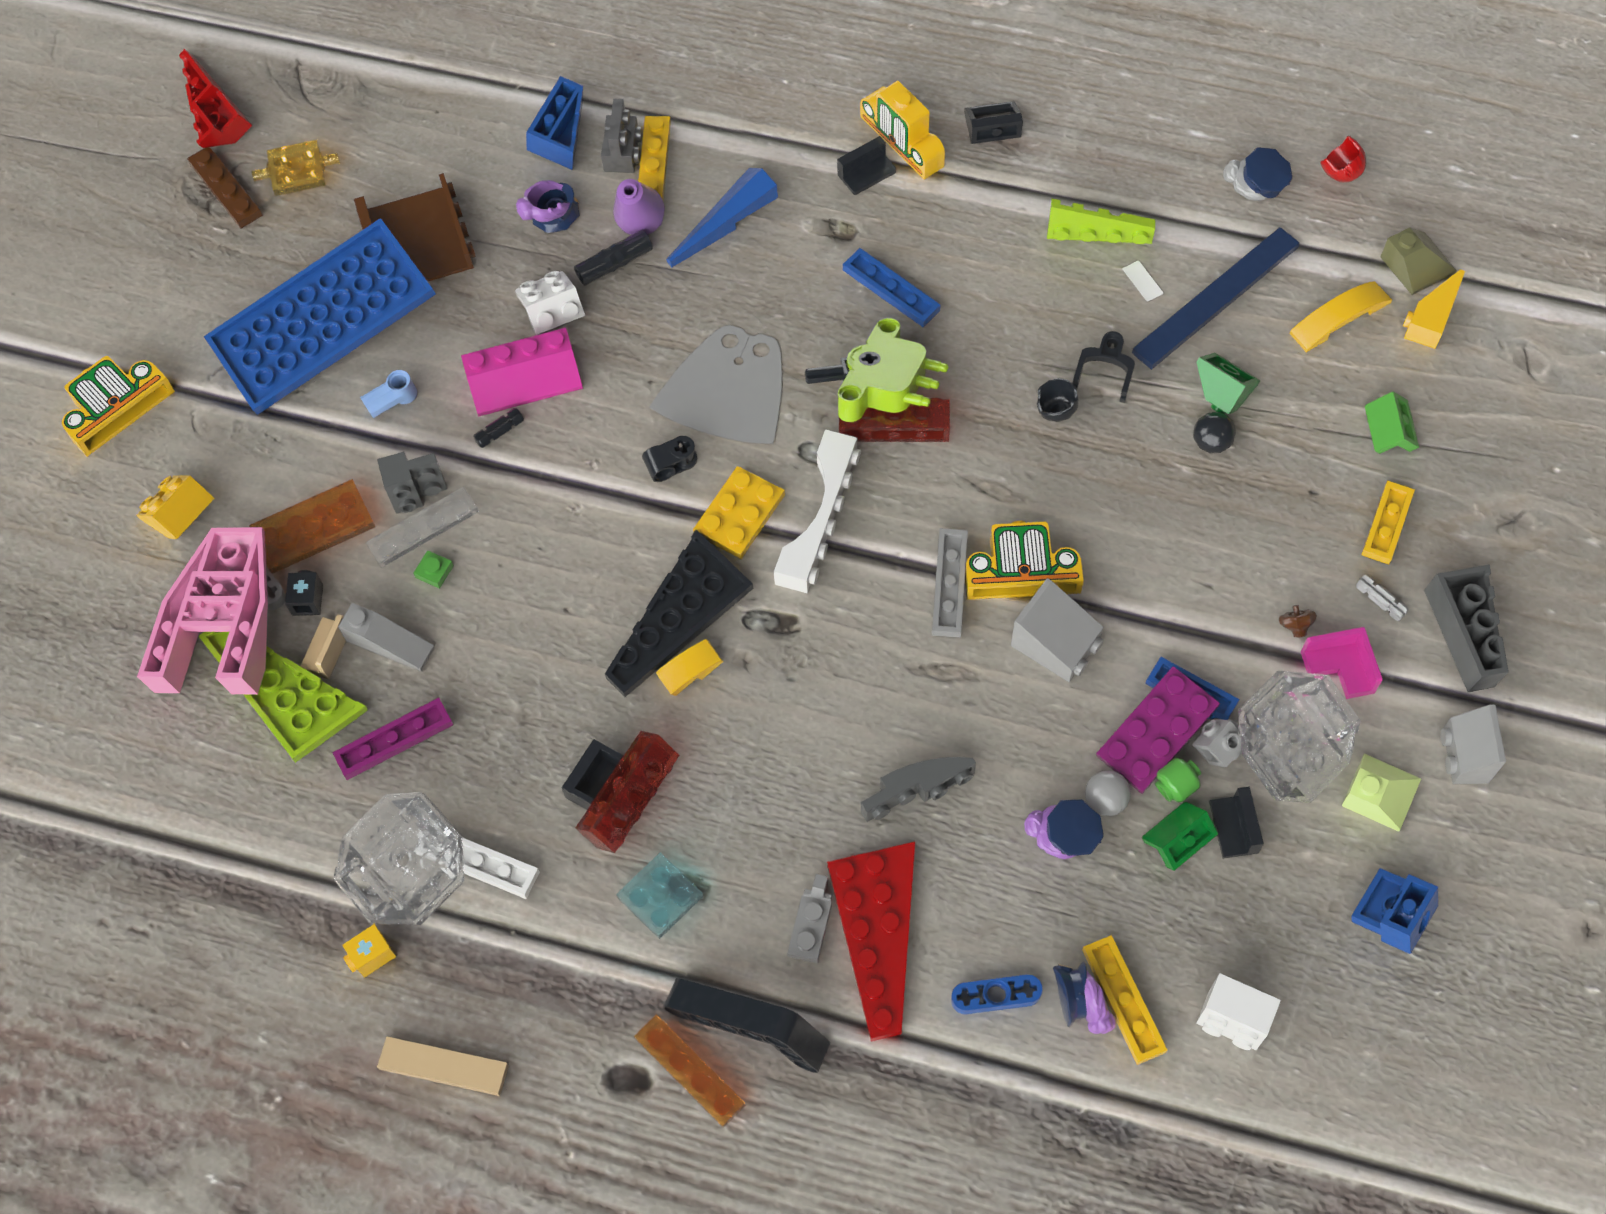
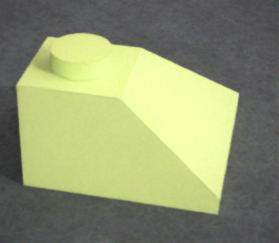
M1364 754L1342 806L1396 831H1400L1421 778Z

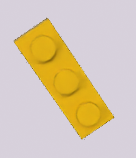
M1387 480L1361 554L1362 556L1388 565L1390 564L1415 489Z

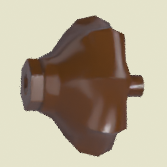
M1294 605L1293 612H1286L1284 615H1281L1279 622L1280 625L1291 630L1294 637H1305L1308 628L1316 621L1317 615L1309 609L1299 610V605Z

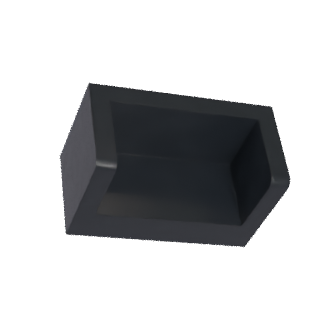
M593 739L561 787L565 798L596 814L627 767L624 755Z

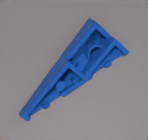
M749 168L669 255L666 259L667 263L672 268L736 230L735 223L778 198L777 184L762 168Z

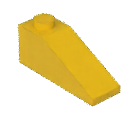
M1464 270L1457 271L1420 300L1414 312L1408 311L1403 324L1404 327H1407L1405 339L1434 349L1436 348L1465 274Z

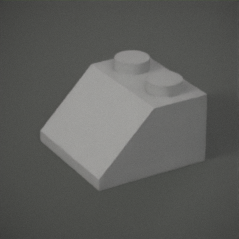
M1487 705L1451 717L1444 728L1441 729V743L1443 746H1446L1448 755L1445 760L1447 774H1451L1452 784L1490 783L1505 764L1506 758L1496 705Z

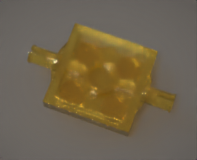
M317 140L267 150V167L252 170L251 172L254 182L269 178L272 182L275 196L326 186L324 177L325 166L340 163L337 152L322 156Z

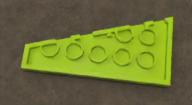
M203 632L199 635V638L220 664L229 632ZM266 646L265 672L258 695L243 694L295 763L368 711L367 707L362 703L354 701L346 696L344 692L326 684L321 678L286 657L283 658L268 646Z

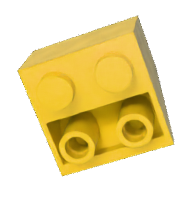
M190 475L168 476L159 484L158 488L160 490L154 497H147L139 506L141 511L136 516L167 538L178 539L215 498Z

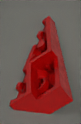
M184 49L179 54V57L184 62L182 72L187 77L188 83L185 86L190 111L195 116L196 122L193 123V126L199 136V139L196 140L197 144L202 148L235 144L250 129L252 124L194 56Z

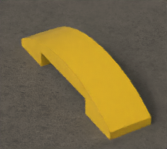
M1375 281L1361 284L1319 307L1298 323L1289 334L1305 352H1308L1327 341L1329 335L1367 312L1369 315L1390 304L1392 299Z

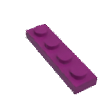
M437 698L332 753L346 780H349L453 726V723L440 698Z

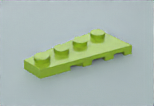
M1051 198L1047 239L1152 244L1155 232V219L1127 213L1115 216L1109 210L1102 208L1095 212L1084 209L1082 204L1073 203L1071 206L1060 204L1061 200Z

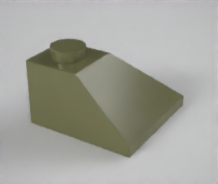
M1410 227L1389 237L1381 254V259L1411 295L1455 274L1457 271L1425 232Z

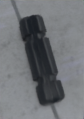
M513 408L507 412L506 417L503 415L487 425L485 431L481 429L473 436L475 442L479 447L484 448L491 443V439L496 440L511 430L512 425L517 426L524 420L523 415L517 408Z

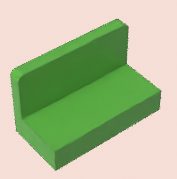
M1391 392L1365 405L1375 452L1380 454L1397 445L1409 452L1419 448L1407 399L1395 392Z

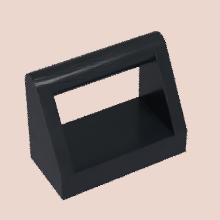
M1015 101L964 108L971 144L1020 138L1022 135V114ZM1010 112V114L975 119V117Z

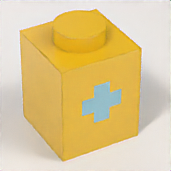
M375 924L342 945L347 952V955L343 957L352 972L358 970L364 978L396 957Z

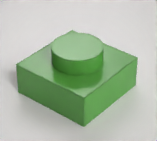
M427 550L413 574L416 579L440 589L454 565L451 560Z

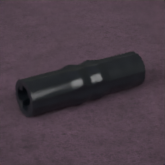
M640 230L575 265V273L580 282L586 286L653 249L652 243L645 231Z

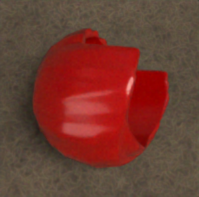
M1347 136L1345 141L1320 163L1326 174L1334 180L1343 183L1352 182L1364 172L1366 156L1361 145L1351 136Z

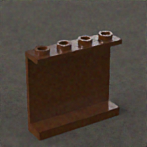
M444 173L439 174L442 188L369 209L364 196L355 198L354 202L362 230L381 218L427 282L474 268L471 258L476 257L471 242H465V238L469 237L465 221L459 223L458 218L463 217L459 203H453L452 198L456 197L452 182H446Z

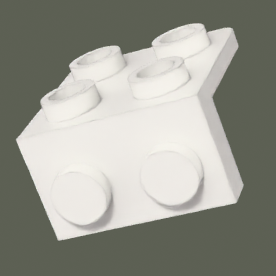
M552 271L537 281H526L515 290L517 297L526 309L536 335L585 316L577 290L563 271Z

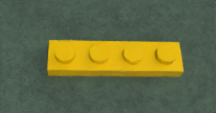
M645 116L638 181L656 190L662 200H664L671 120L670 116Z
M1112 935L1083 946L1082 951L1098 984L1103 990V995L1112 1014L1116 1017L1117 1024L1136 1064L1139 1065L1165 1054L1167 1048Z

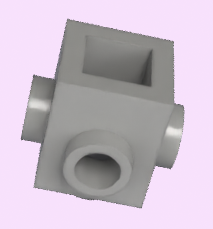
M1214 718L1204 725L1202 733L1192 745L1210 765L1227 767L1231 761H1234L1241 755L1242 748L1247 744L1248 740L1241 733L1242 728L1235 721Z

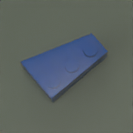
M562 76L559 77L526 132L528 151L573 170L583 106V85Z

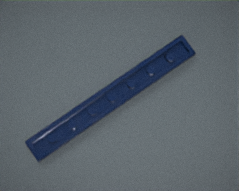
M1279 227L1133 348L1132 354L1152 370L1299 247L1300 242Z

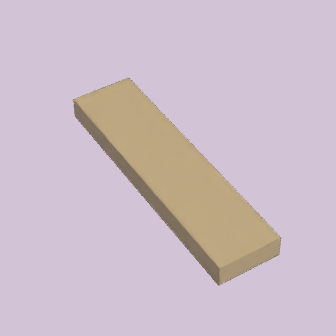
M386 1037L377 1065L379 1070L497 1096L501 1095L509 1067L506 1062L392 1037Z

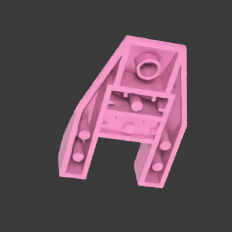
M262 527L211 528L162 600L137 675L154 693L181 692L199 632H229L215 678L231 694L258 695L266 667L268 610L265 530Z

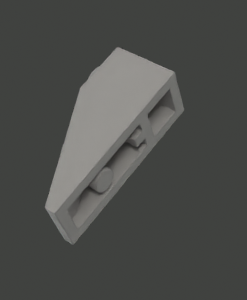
M354 603L350 605L338 626L347 642L419 671H422L435 648L433 644L384 616Z

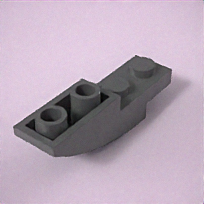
M946 757L925 760L897 769L880 778L881 791L861 802V814L866 822L874 818L875 820L882 819L890 813V809L898 804L906 805L911 802L917 793L924 802L931 798L937 800L943 797L950 787L956 784L961 786L969 782L973 778V774H975L976 762L973 758Z

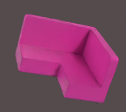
M1365 627L1312 636L1306 639L1301 655L1309 678L1338 673L1346 699L1375 694L1382 682V676Z

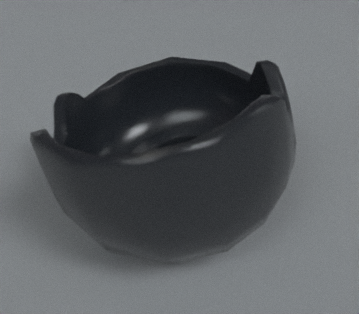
M1061 378L1052 379L1039 387L1037 408L1039 414L1044 419L1060 422L1071 418L1076 412L1079 401L1077 389L1069 380Z
M1220 412L1205 414L1198 419L1193 430L1195 442L1200 449L1208 453H1221L1230 448L1236 435L1233 421L1228 415Z

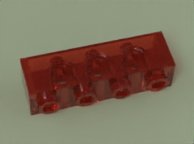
M930 398V405L927 407L910 404L906 410L896 413L867 407L863 416L857 421L846 422L839 418V433L856 437L857 442H949L950 399ZM863 417H871V419H867V420H866V419H862V418H863ZM891 417H898L899 419L893 420V419H890V418H891ZM918 417H925V418H927V419L920 420V419H917V418H918Z
M640 731L575 829L596 848L615 853L624 843L625 837L633 825L640 819L641 813L651 798L655 796L658 787L666 775L671 772L674 763L680 755L659 734Z

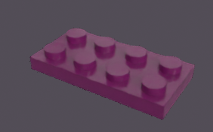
M1173 666L1100 748L1096 756L1112 770L1123 775L1130 785L1143 794L1157 778V772L1174 759L1216 711L1220 703Z

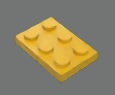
M737 466L693 528V532L697 530L711 544L742 559L784 498L785 490Z

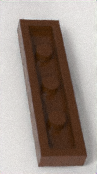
M210 147L203 148L187 158L191 167L240 229L263 216L258 206Z

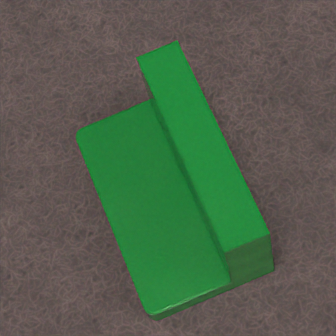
M1183 802L1144 834L1142 839L1144 843L1158 850L1167 868L1175 871L1216 837L1218 832L1207 811L1188 802Z

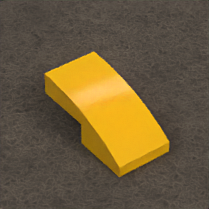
M705 639L673 658L661 667L656 674L670 694L677 696L697 678L704 679L724 661L711 643Z

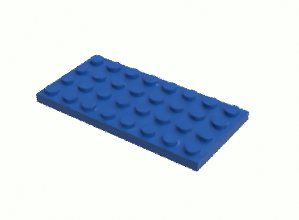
M380 218L206 334L204 338L252 410L258 415L426 302L436 293Z

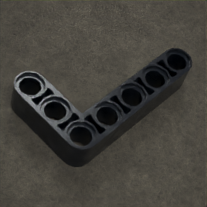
M680 978L675 979L663 1006L664 1010L679 1018L771 1044L795 1065L813 1073L819 1072L831 1043L802 1016L790 1009Z

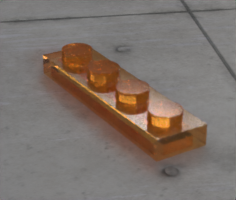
M657 1014L634 1036L635 1040L722 1128L746 1106L745 1102Z

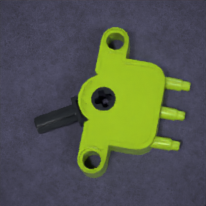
M885 318L877 322L865 345L853 348L846 358H841V365L808 368L805 370V380L807 384L843 380L838 390V416L843 421L854 422L863 416L867 407L896 413L906 410L910 404L929 406L930 398L916 394L919 387L938 389L940 383L937 380L925 377L926 369L936 372H947L948 364L926 358V349L923 345L900 339V323L893 318Z

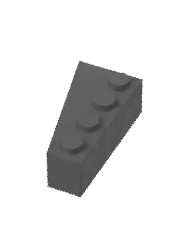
M1490 564L1438 573L1424 590L1467 692L1494 688L1509 672L1503 637L1499 636V614L1495 612L1493 602L1495 598L1494 586L1490 585Z

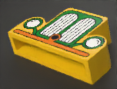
M899 81L894 82L888 87L882 86L861 100V118L924 180L944 167V146L936 135L929 133V110Z
M104 356L64 386L79 409L67 412L62 419V426L77 447L88 457L175 391L167 377L150 361L142 360L134 363L129 370V374H125L109 356Z
M1014 521L1008 524L992 525L990 536L991 556L985 552H976L967 559L965 572L967 600L1034 596L1047 578L1053 581L1066 594H1081L1084 580L1080 554L1068 547L1060 548L1055 553H1052L1047 522Z

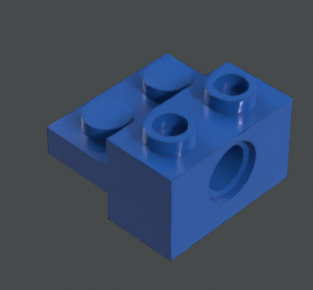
M1380 868L1351 915L1352 922L1380 934L1382 942L1411 954L1438 907V886L1410 874L1404 879Z

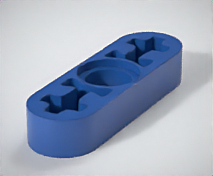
M1019 975L960 983L953 989L951 1003L953 1008L961 1014L1033 1006L1040 1000L1042 984L1033 975ZM1025 983H1028L1030 988L1036 989L1030 998H1027L1026 994L1021 992L1015 993V1000H1010L1011 988L1009 985H1014L1013 991L1022 990ZM995 986L1000 987L1005 991L1006 997L1002 1002H993L988 997V990ZM978 989H983L982 999L984 1004H979L980 998L971 999L968 1006H964L963 1001L957 1000V998L961 997L963 991H967L968 996L972 997L978 996Z

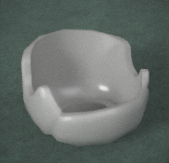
M1100 771L1093 775L1085 789L1087 803L1101 816H1114L1123 812L1128 806L1131 797L1128 781L1123 775L1115 771Z

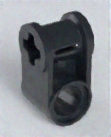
M678 436L661 445L653 446L642 454V459L654 482L665 481L676 474L689 470L696 465L698 460L694 441L688 436Z

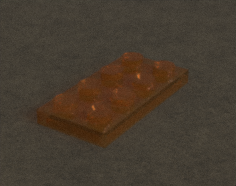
M353 479L249 525L250 527H262L265 530L266 564L272 574L375 528Z

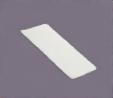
M1139 261L1122 268L1146 301H1150L1163 294V291Z

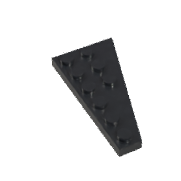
M695 530L691 536L690 543L680 553L678 562L671 573L667 574L646 607V612L642 619L632 629L633 633L625 645H622L605 672L606 679L626 697L753 590V583L701 533Z

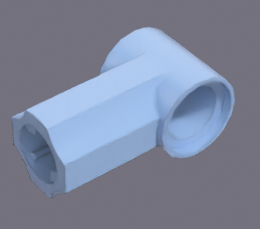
M396 370L388 375L384 384L360 398L371 416L375 418L398 403H411L417 396V389L406 371Z

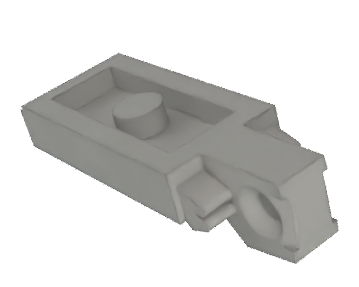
M816 874L812 890L805 889L804 894L801 896L787 952L788 957L818 963L832 907V895L826 893L828 876Z

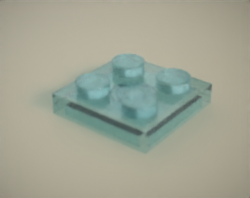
M661 852L616 894L617 898L659 939L704 897L703 893Z

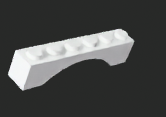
M829 430L824 431L817 451V465L825 486L822 505L816 518L807 530L782 548L774 570L775 585L808 593L810 585L816 584L819 575L817 565L819 559L824 560L828 544L825 543L827 536H832L835 530V513L842 510L844 504V496L842 494L844 488L849 489L853 476V473L850 472L852 465L857 466L861 450L857 449L856 437Z

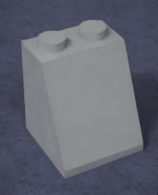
M1047 578L1014 621L1011 646L1067 682H1070L1075 674L1080 676L1088 664L1086 659L1090 653L1095 655L1104 642V639L1101 638L1104 627L1053 581Z

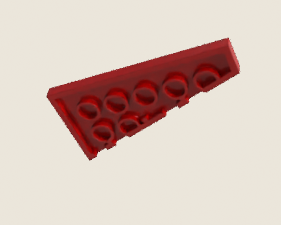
M915 841L827 862L871 1042L902 1034Z

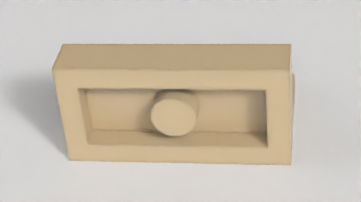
M337 614L335 621L322 617L300 665L302 668L316 676L326 679L330 678L346 642L338 628L344 617L343 615Z

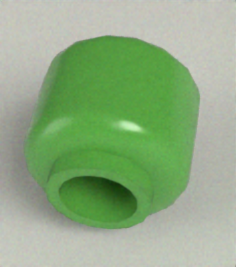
M1174 758L1157 772L1155 786L1167 801L1174 800L1180 803L1200 788L1201 783L1198 776L1201 775V771L1192 760L1186 762L1181 758Z

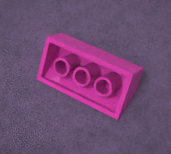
M566 328L461 355L478 417L583 389Z

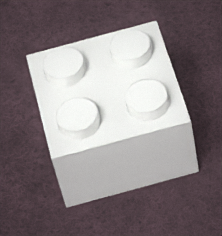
M1219 973L1208 992L1196 1024L1203 1026L1202 1029L1210 1035L1217 1037L1223 1035L1232 1039V1043L1239 1048L1257 1050L1269 1033L1281 1000Z

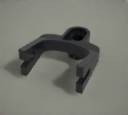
M1116 331L1107 332L1102 338L1100 348L1088 347L1082 350L1072 383L1076 389H1078L1085 363L1089 361L1111 363L1121 367L1126 372L1119 401L1125 403L1135 361L1121 353L1124 339L1120 333Z

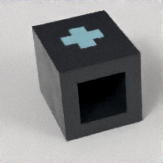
M300 570L298 573H288L285 605L291 615H321L323 583L317 572Z

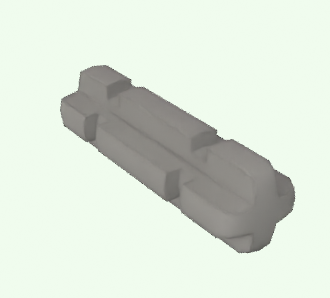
M1365 574L1356 584V587L1365 594L1367 592L1369 594L1367 597L1384 611L1389 610V615L1397 621L1407 614L1409 609L1401 601L1397 603L1395 601L1397 598L1380 584H1374L1375 580L1369 575Z

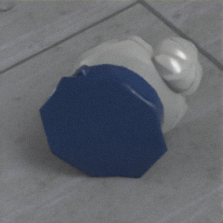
M1257 147L1241 161H1230L1224 168L1223 177L1225 181L1233 183L1235 191L1249 200L1262 201L1266 198L1278 196L1284 187L1290 185L1292 171L1290 162L1282 157L1276 149Z

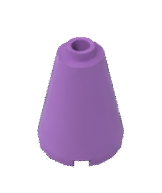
M626 179L622 181L617 188L613 207V215L617 225L629 235H633L640 230H644L647 235L653 233L663 221L665 205L661 196L656 190L637 180Z

